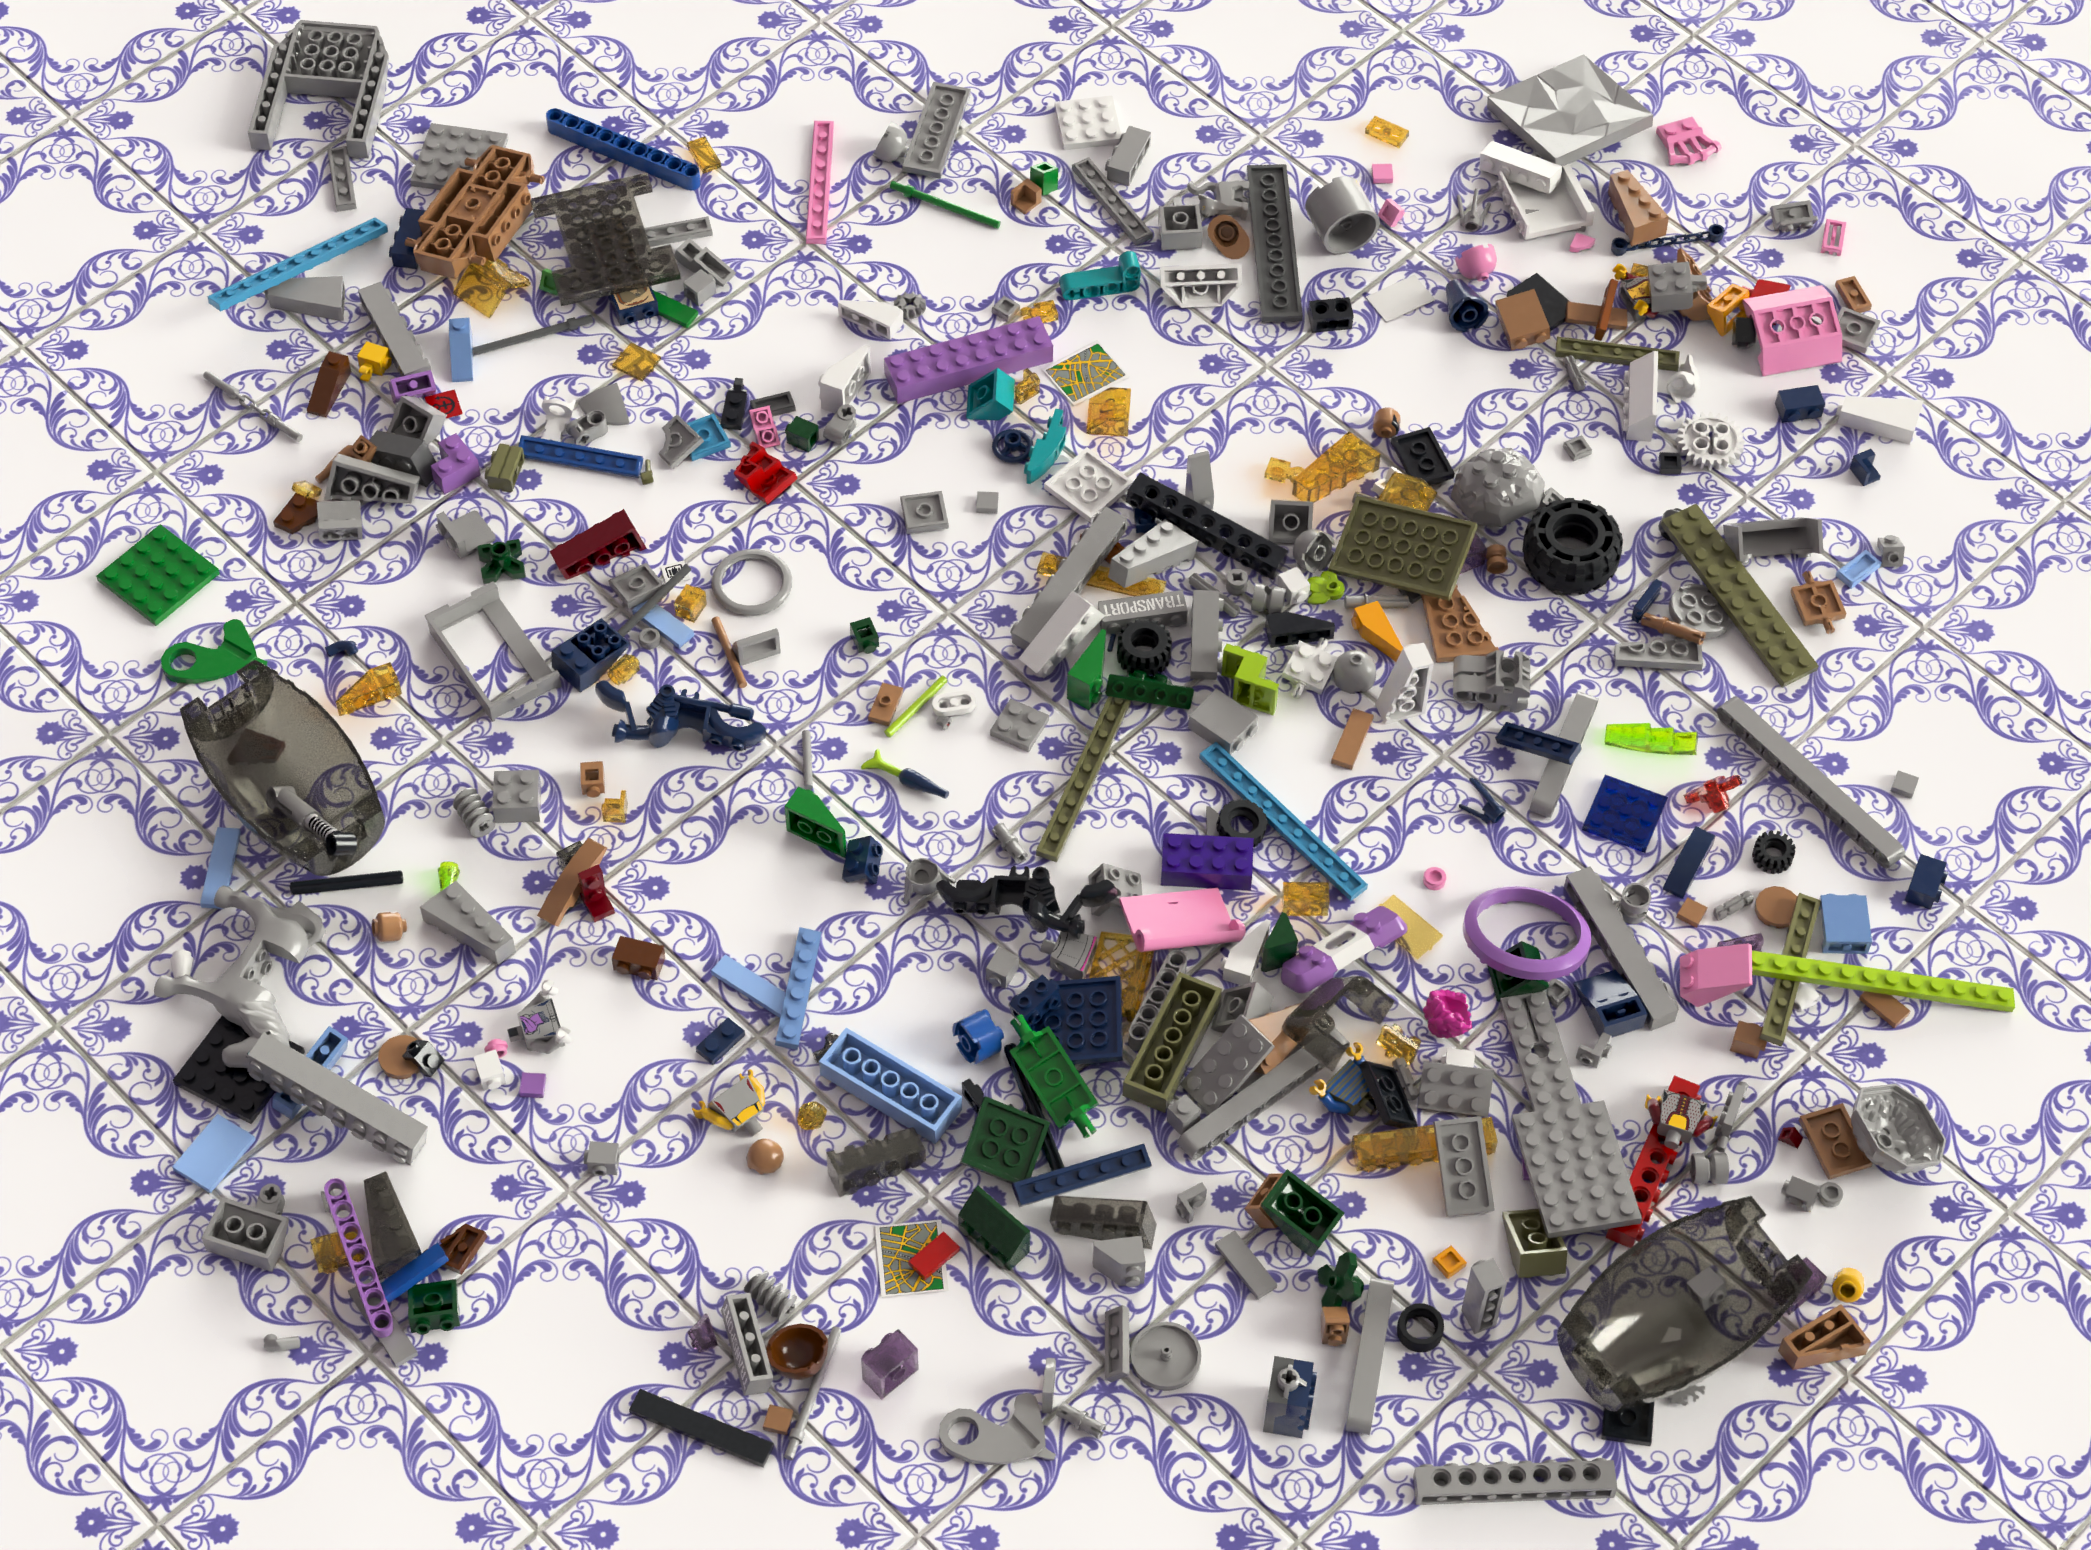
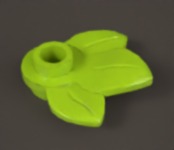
M1323 571L1321 577L1315 576L1307 579L1310 584V591L1312 592L1307 600L1309 604H1324L1330 599L1338 600L1344 594L1345 586L1343 582L1338 580L1337 575L1331 571Z

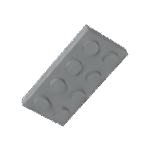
M1240 1014L1180 1085L1210 1114L1233 1096L1275 1046L1248 1019Z
M1481 1116L1434 1121L1446 1217L1495 1211Z

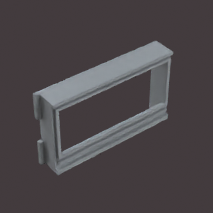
M494 581L472 591L470 597L450 607L446 604L425 615L429 632L492 722L495 721V718L554 688L558 689L561 687L559 672L557 670L551 671L500 600L498 587ZM481 611L488 617L533 681L493 703L487 698L441 632Z

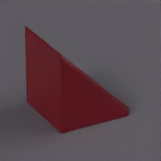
M1786 1127L1782 1129L1778 1140L1798 1149L1803 1136L1795 1127Z

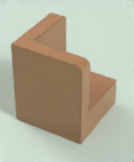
M1028 178L1011 190V205L1023 214H1027L1042 202V188Z

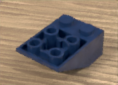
M601 618L551 650L552 668L555 671L557 670L565 680L581 693L604 675L630 646V643Z
M1616 970L1573 983L1599 1037L1603 1032L1611 1035L1612 1038L1644 1028L1647 1012L1637 993Z

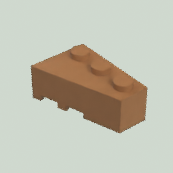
M1842 1304L1784 1337L1778 1352L1792 1370L1866 1355L1871 1341Z

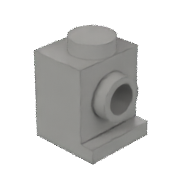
M1792 1176L1790 1181H1785L1781 1194H1784L1789 1198L1788 1202L1796 1206L1802 1207V1204H1805L1806 1210L1811 1212L1820 1188L1817 1185Z

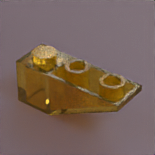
M391 662L369 669L335 701L339 716L351 714L356 710L373 706L376 703L393 699L402 694L399 680Z

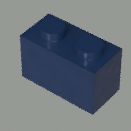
M1813 385L1779 390L1775 406L1782 423L1796 422L1798 420L1822 417L1825 401L1819 386Z
M1920 854L1904 901L1931 910L1933 902H1939L1942 890L1938 888L1940 884H1945L1948 872L1944 870L1947 862Z

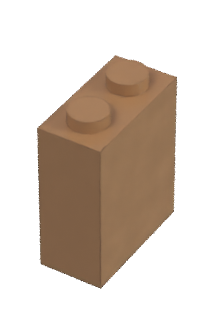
M1535 289L1495 301L1496 314L1511 351L1523 349L1535 343H1543L1550 339V326Z

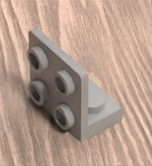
M359 500L317 502L319 541L362 539V519Z
M1102 863L1088 876L1089 885L1107 879L1115 885L1118 896L1108 904L1091 907L1092 915L1100 916L1111 906L1121 908L1119 898L1142 896L1141 875L1139 873Z

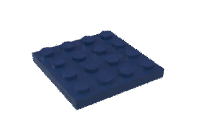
M1110 976L1055 981L1060 987L1061 1000L1054 1009L1047 1011L1038 1023L1030 1026L1032 1031L1038 1032L1049 1026L1074 1065L1123 1061L1121 977Z

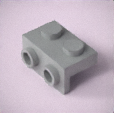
M1810 200L1770 207L1774 231L1789 232L1798 227H1801L1802 230L1809 229L1818 221V217L1813 216Z

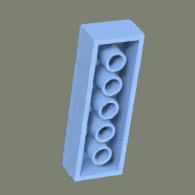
M848 1028L844 1029L819 1061L821 1076L934 1144L938 1142L962 1111L961 1095Z

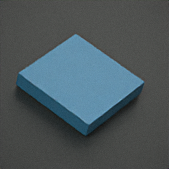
M714 413L687 423L704 440L689 455L692 461L731 447V442Z

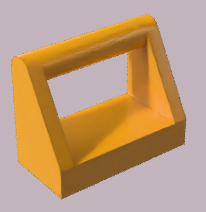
M1733 283L1707 305V312L1720 336H1725L1733 329V320L1736 317H1747L1743 299L1749 298V290ZM1739 307L1740 312L1729 322H1726V316Z

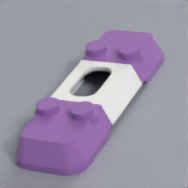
M1378 906L1368 913H1358L1354 916L1353 922L1313 946L1306 945L1301 947L1298 955L1283 963L1281 981L1283 985L1297 993H1307L1333 978L1334 972L1357 960L1377 946L1383 948L1404 935L1408 930L1407 924L1398 914L1384 906ZM1354 934L1356 935V936H1355L1353 939H1351L1350 941L1346 942L1345 944L1341 945L1340 947H1338V948H1336V949H1333L1334 947L1338 946V945L1341 944L1342 942H1344V941H1346L1347 939H1349V938H1351L1352 936H1354Z

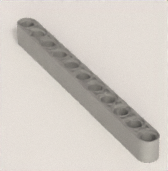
M1733 696L1717 708V715L1725 725L1880 866L1886 869L1890 868L1905 856V849L1899 841L1743 700Z

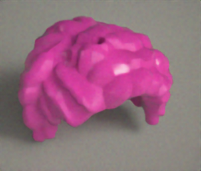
M1448 989L1430 992L1423 1012L1425 1019L1428 1020V1029L1433 1035L1438 1038H1455L1472 1029L1471 1013L1467 1011L1466 994L1455 993Z

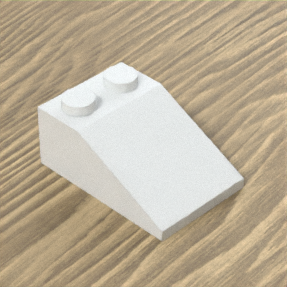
M865 345L830 366L826 373L820 376L818 386H820L819 399H821V409L836 413L840 406L852 404L871 373L870 346Z

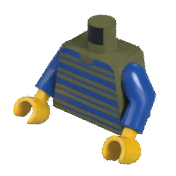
M1359 1042L1353 1043L1356 1048L1355 1053L1351 1047L1346 1048V1054L1354 1057V1060L1350 1059L1327 1083L1322 1079L1315 1080L1314 1084L1317 1087L1311 1086L1309 1092L1312 1095L1318 1094V1099L1329 1112L1355 1116L1362 1108L1372 1115L1376 1112L1377 1107L1359 1064L1365 1061L1364 1056H1361L1363 1046Z

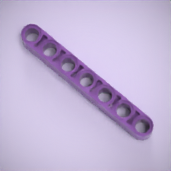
M330 1179L324 1186L326 1202L373 1334L379 1338H386L393 1332L394 1328L391 1312L346 1185L341 1179ZM333 1189L342 1190L341 1194L338 1196H332L329 1194L330 1191ZM342 1210L350 1212L345 1218L337 1216ZM349 1232H355L357 1237L353 1240H348L345 1238V1235ZM356 1254H363L365 1256L360 1262L352 1260ZM364 1276H371L373 1278L368 1284L360 1282V1279ZM371 1298H378L381 1300V1302L376 1306H370L368 1304V1301ZM379 1320H386L388 1322L385 1328L376 1327V1323Z

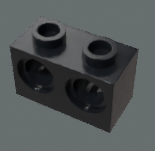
M1350 297L1309 301L1308 317L1312 333L1352 329L1354 315Z

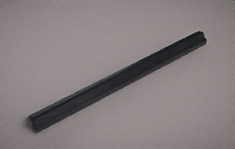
M1016 1044L1005 1045V1055L1028 1113L1046 1120L1033 1087L1010 1053V1050L1015 1048ZM1048 1128L1042 1148L1051 1171L1064 1168V1164L1051 1131Z

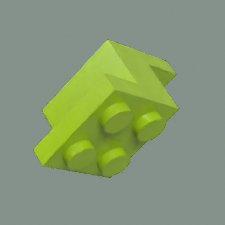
M1226 643L1223 649L1221 675L1234 679L1233 700L1240 705L1274 715L1277 707L1279 684L1265 679L1267 657L1260 653L1251 652L1239 646Z

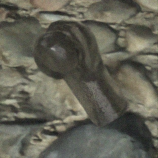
M828 1033L825 1036L824 1047L812 1053L816 1063H819L820 1059L839 1037L837 1034Z

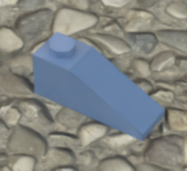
M470 318L449 319L452 382L473 381V345Z

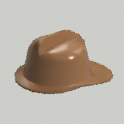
M1225 214L1218 215L1211 220L1207 229L1208 236L1219 251L1230 259H1240L1245 256L1250 247V240L1240 224L1234 218Z

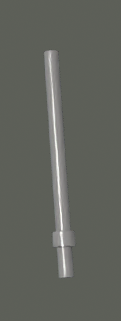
M834 1326L831 1329L828 1337V1351L825 1362L818 1373L814 1375L795 1428H792L788 1437L790 1441L784 1454V1458L787 1460L794 1459L798 1445L803 1442L805 1436L804 1429L841 1333L839 1327Z

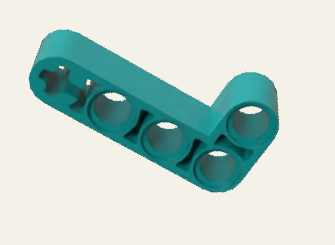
M1126 251L1119 256L1118 266L1062 275L1059 278V284L1063 298L1065 300H1078L1137 290L1140 287L1141 278L1137 255L1133 251Z

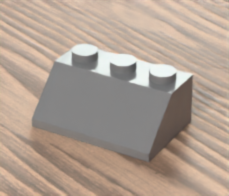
M222 1197L201 1238L208 1252L273 1272L283 1252L289 1219Z

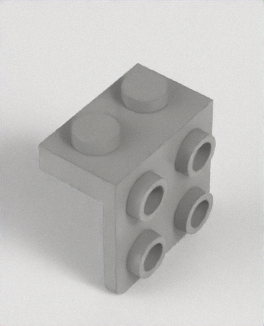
M444 511L436 515L438 522L436 529L438 533L444 536L449 548L454 550L460 559L478 550V545L490 544L496 540L495 534L478 511H471L453 521H450Z

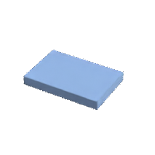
M217 1114L172 1166L173 1171L211 1193L256 1140L255 1136Z

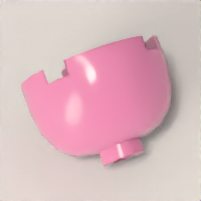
M1488 244L1489 248L1478 245L1462 252L1460 259L1456 257L1455 262L1460 273L1468 279H1477L1478 281L1488 279L1489 274L1494 271L1497 262L1493 245Z

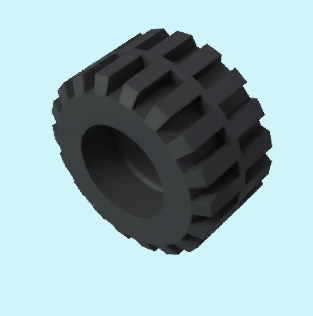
M1137 619L1135 623H1127V627L1123 626L1117 641L1118 663H1121V668L1123 670L1127 669V672L1134 673V670L1143 671L1148 676H1155V674H1158V671L1162 673L1165 667H1168L1171 660L1172 638L1170 637V632L1165 630L1163 624L1158 625V621L1155 620L1150 622L1149 619H1144V621ZM1149 646L1153 649L1149 651H1141L1136 649V647Z

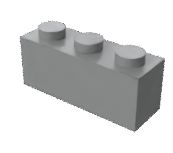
M1130 125L1126 132H1122L1119 145L1114 147L1111 160L1108 159L1105 165L1108 180L1126 186L1130 185L1151 146V132Z

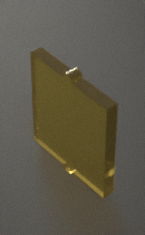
M631 342L623 352H620V356L612 364V367L643 381L650 372L654 371V367L661 360V356Z

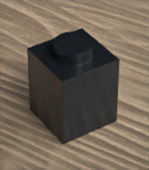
M1736 317L1733 320L1732 345H1738L1737 348L1748 349L1756 343V329L1753 318Z

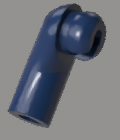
M341 640L325 647L329 657L344 650L347 651L349 656L358 653L357 644L354 641Z

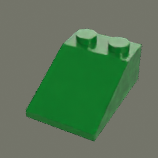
M1101 629L1067 673V699L1087 710H1090L1093 704H1097L1102 697L1101 687L1103 683L1106 630Z
M798 786L784 806L786 830L845 858V830L818 795L809 789L805 790Z

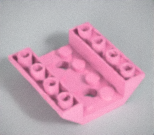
M1822 285L1743 299L1747 318H1753L1761 348L1758 361L1762 376L1842 362V332L1833 298ZM1817 316L1821 319L1822 323L1816 325L1812 322L1811 318ZM1772 324H1780L1782 331L1777 332L1773 330Z

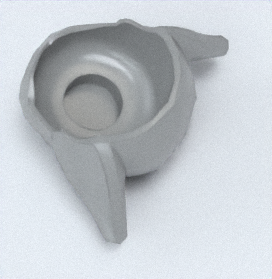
M927 858L914 859L906 867L903 902L908 904L913 892L922 896L929 895L937 890V882L947 880L954 884L956 879L949 876L936 863Z

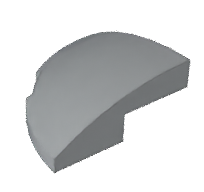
M617 383L595 390L578 401L580 408L585 414L593 410L602 411L605 414L607 425L630 424Z

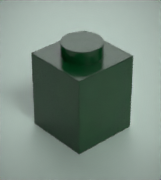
M796 416L792 423L789 422L786 426L787 443L809 453L819 439L818 425Z

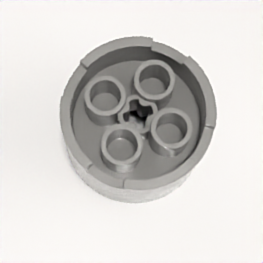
M1341 176L1332 178L1331 183L1322 188L1319 186L1315 188L1305 204L1309 219L1325 248L1331 253L1345 254L1353 252L1366 245L1379 229V217L1361 185L1353 177Z

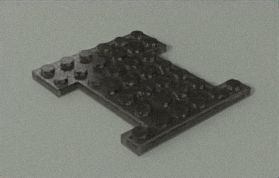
M648 173L531 198L530 204L535 218L555 214L570 263L568 268L551 271L561 306L681 279L671 244L650 248L634 196L653 192Z

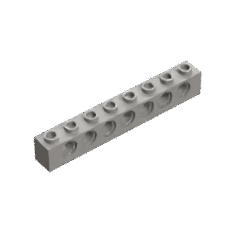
M1596 1458L1592 1461L1571 1459L1567 1462L1546 1460L1542 1463L1521 1461L1518 1464H1508L1507 1462L1500 1461L1490 1465L1474 1462L1462 1466L1449 1463L1444 1466L1434 1467L1431 1464H1423L1415 1467L1413 1475L1416 1505L1614 1498L1617 1491L1614 1460H1606L1605 1458ZM1583 1475H1591L1595 1480H1587ZM1558 1476H1566L1570 1481H1562ZM1515 1477L1519 1479L1520 1483H1513L1509 1478ZM1534 1477H1542L1545 1482H1537ZM1491 1478L1495 1481V1484H1488L1484 1479ZM1466 1479L1471 1484L1464 1485L1459 1480ZM1442 1480L1446 1485L1439 1486L1434 1481Z

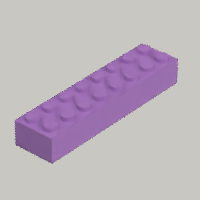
M1040 316L885 357L884 374L897 404L969 385L996 368L1009 374L1053 362V344Z

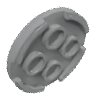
M1688 584L1681 586L1669 601V613L1675 623L1705 632V638L1721 636L1728 630L1732 622L1705 585Z

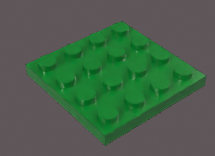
M160 524L96 575L102 585L157 626L217 577L220 572L219 568Z

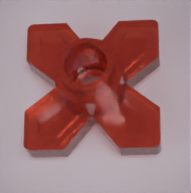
M1733 775L1728 778L1717 776L1704 782L1703 787L1694 789L1683 796L1687 803L1701 801V803H1707L1713 813H1718L1730 807V799L1726 791L1741 785L1742 781L1739 775Z

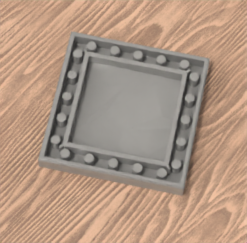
M1584 54L1487 97V108L1540 157L1562 167L1653 126V114Z

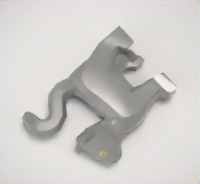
M1193 181L1187 184L1190 193L1199 195L1200 213L1204 218L1225 214L1239 216L1241 220L1246 221L1248 199L1243 196V190L1249 191V181L1206 182L1198 188L1194 186ZM1211 190L1214 192L1215 200L1203 195V193Z

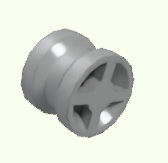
M1237 568L1228 572L1226 589L1230 594L1239 596L1246 592L1247 573Z

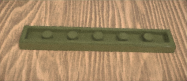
M1557 336L1555 357L1564 358L1572 355L1574 359L1630 366V362L1653 351H1658V369L1678 372L1680 351Z

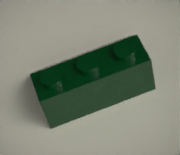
M977 1186L958 1214V1228L965 1236H971L982 1251H988L999 1266H1005L1010 1271L1030 1252V1230L980 1186Z

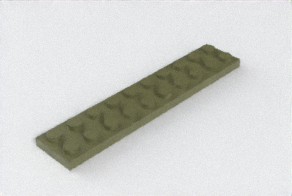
M1697 503L1662 519L1660 525L1782 688L1817 671L1819 665L1743 564L1737 561L1734 552Z

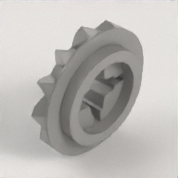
M914 291L911 294L904 292L903 295H898L897 299L894 300V306L903 310V318L913 319L925 312L926 300L922 298L921 294L916 295ZM913 302V304H914L913 306H912V305L906 306V303H909V304H910V303Z

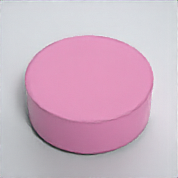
M1438 867L1428 868L1423 877L1424 885L1431 890H1439L1444 887L1446 882L1445 872Z

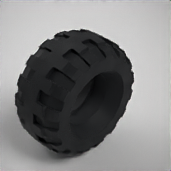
M1565 498V500L1560 502L1559 500L1549 502L1546 507H1542L1534 513L1532 520L1528 522L1522 549L1524 563L1533 578L1538 583H1544L1546 588L1551 591L1558 590L1566 595H1571V593H1579L1581 595L1588 593L1592 588L1597 590L1605 585L1610 577L1614 576L1621 559L1623 538L1616 520L1612 515H1607L1608 512H1606L1605 508L1600 505L1595 506L1589 500L1583 499L1580 501L1574 500V498ZM1573 537L1585 541L1590 547L1581 550L1569 549L1562 546L1556 539Z

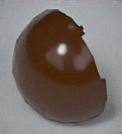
M801 1323L788 1325L778 1330L769 1339L766 1347L769 1363L776 1373L788 1379L803 1380L812 1377L818 1373L825 1362L828 1351V1338L822 1330L813 1325Z

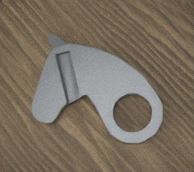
M1031 1393L1019 1394L1015 1398L1014 1413L1004 1426L991 1422L972 1409L960 1408L946 1414L940 1423L939 1441L945 1452L969 1463L1002 1465L1016 1463L1033 1457L1053 1461L1056 1455L1046 1448L1045 1432L1036 1396ZM958 1422H969L977 1428V1438L967 1445L956 1444L948 1436L951 1427Z

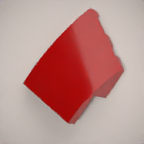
M752 441L749 445L750 451L747 455H743L741 463L734 471V475L753 495L768 505L795 482L798 477L795 472L782 466L779 459L767 454L763 446Z

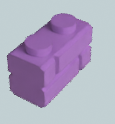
M431 370L390 379L388 383L394 404L399 403L401 396L421 398L423 395L429 396L436 392Z

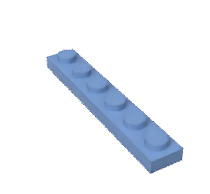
M799 927L775 1041L776 1046L798 1050L822 934L820 931Z

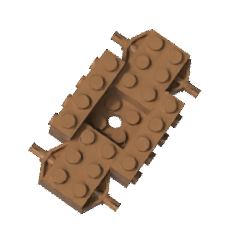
M492 145L477 160L469 157L465 159V165L474 167L473 171L462 168L456 169L424 214L420 216L418 222L422 236L417 240L411 238L405 240V246L414 248L413 253L416 262L422 271L456 279L461 271L470 266L471 263L483 266L486 260L493 262L497 260L534 208L527 185L530 182L543 184L545 180L544 176L534 174L531 154Z

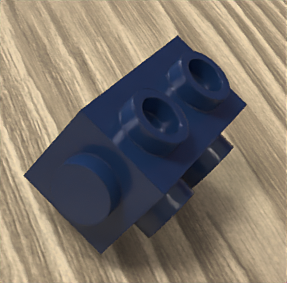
M1043 974L1038 979H1034L1023 992L1015 995L1009 1003L1012 1016L1017 1019V1016L1022 1014L1029 1026L1038 1023L1042 1016L1050 1009H1054L1061 1000L1059 985L1053 979L1048 980Z

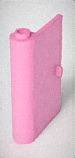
M1218 888L1119 898V903L1139 952L1240 942L1246 933L1245 925L1239 919H1230Z

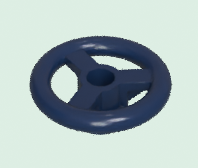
M1008 429L1000 432L992 442V450L995 456L1007 463H1019L1029 457L1031 446H1034L1031 437L1017 429ZM1004 438L1005 448L999 451L998 443ZM1021 438L1026 441L1027 445L1021 443ZM1010 452H1024L1022 455L1017 457L1007 456Z

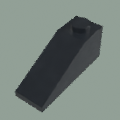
M1274 612L1266 615L1265 630L1270 648L1295 645L1298 644L1299 640L1308 643L1319 641L1320 638H1324V640L1334 639L1335 624L1291 612Z

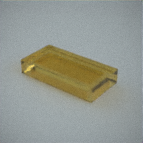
M705 136L687 142V148L703 174L721 168V161Z

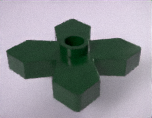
M519 539L509 540L506 543L496 542L493 545L483 544L477 546L479 560L486 563L481 568L484 584L492 581L494 583L497 582L503 573L513 580L526 577L524 562L517 560L522 555Z
M1346 1252L1339 1256L1336 1267L1326 1264L1317 1270L1319 1283L1327 1286L1321 1299L1322 1307H1341L1343 1299L1348 1302H1354L1361 1298L1364 1283L1357 1275H1353L1358 1266L1355 1253Z

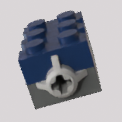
M1274 1356L1263 1432L1302 1438L1303 1430L1309 1429L1317 1372H1313L1314 1362Z

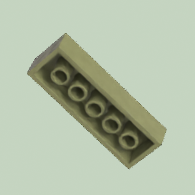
M1179 972L1123 1081L1122 1096L1166 1113L1221 1003L1222 988Z

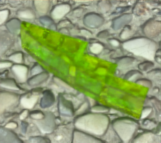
M1650 723L1606 724L1604 742L1605 745L1647 753L1697 755L1698 734L1697 732L1675 733L1674 727L1651 728Z

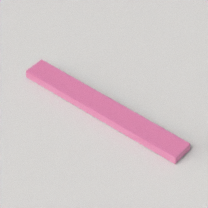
M814 121L806 244H826L834 121Z

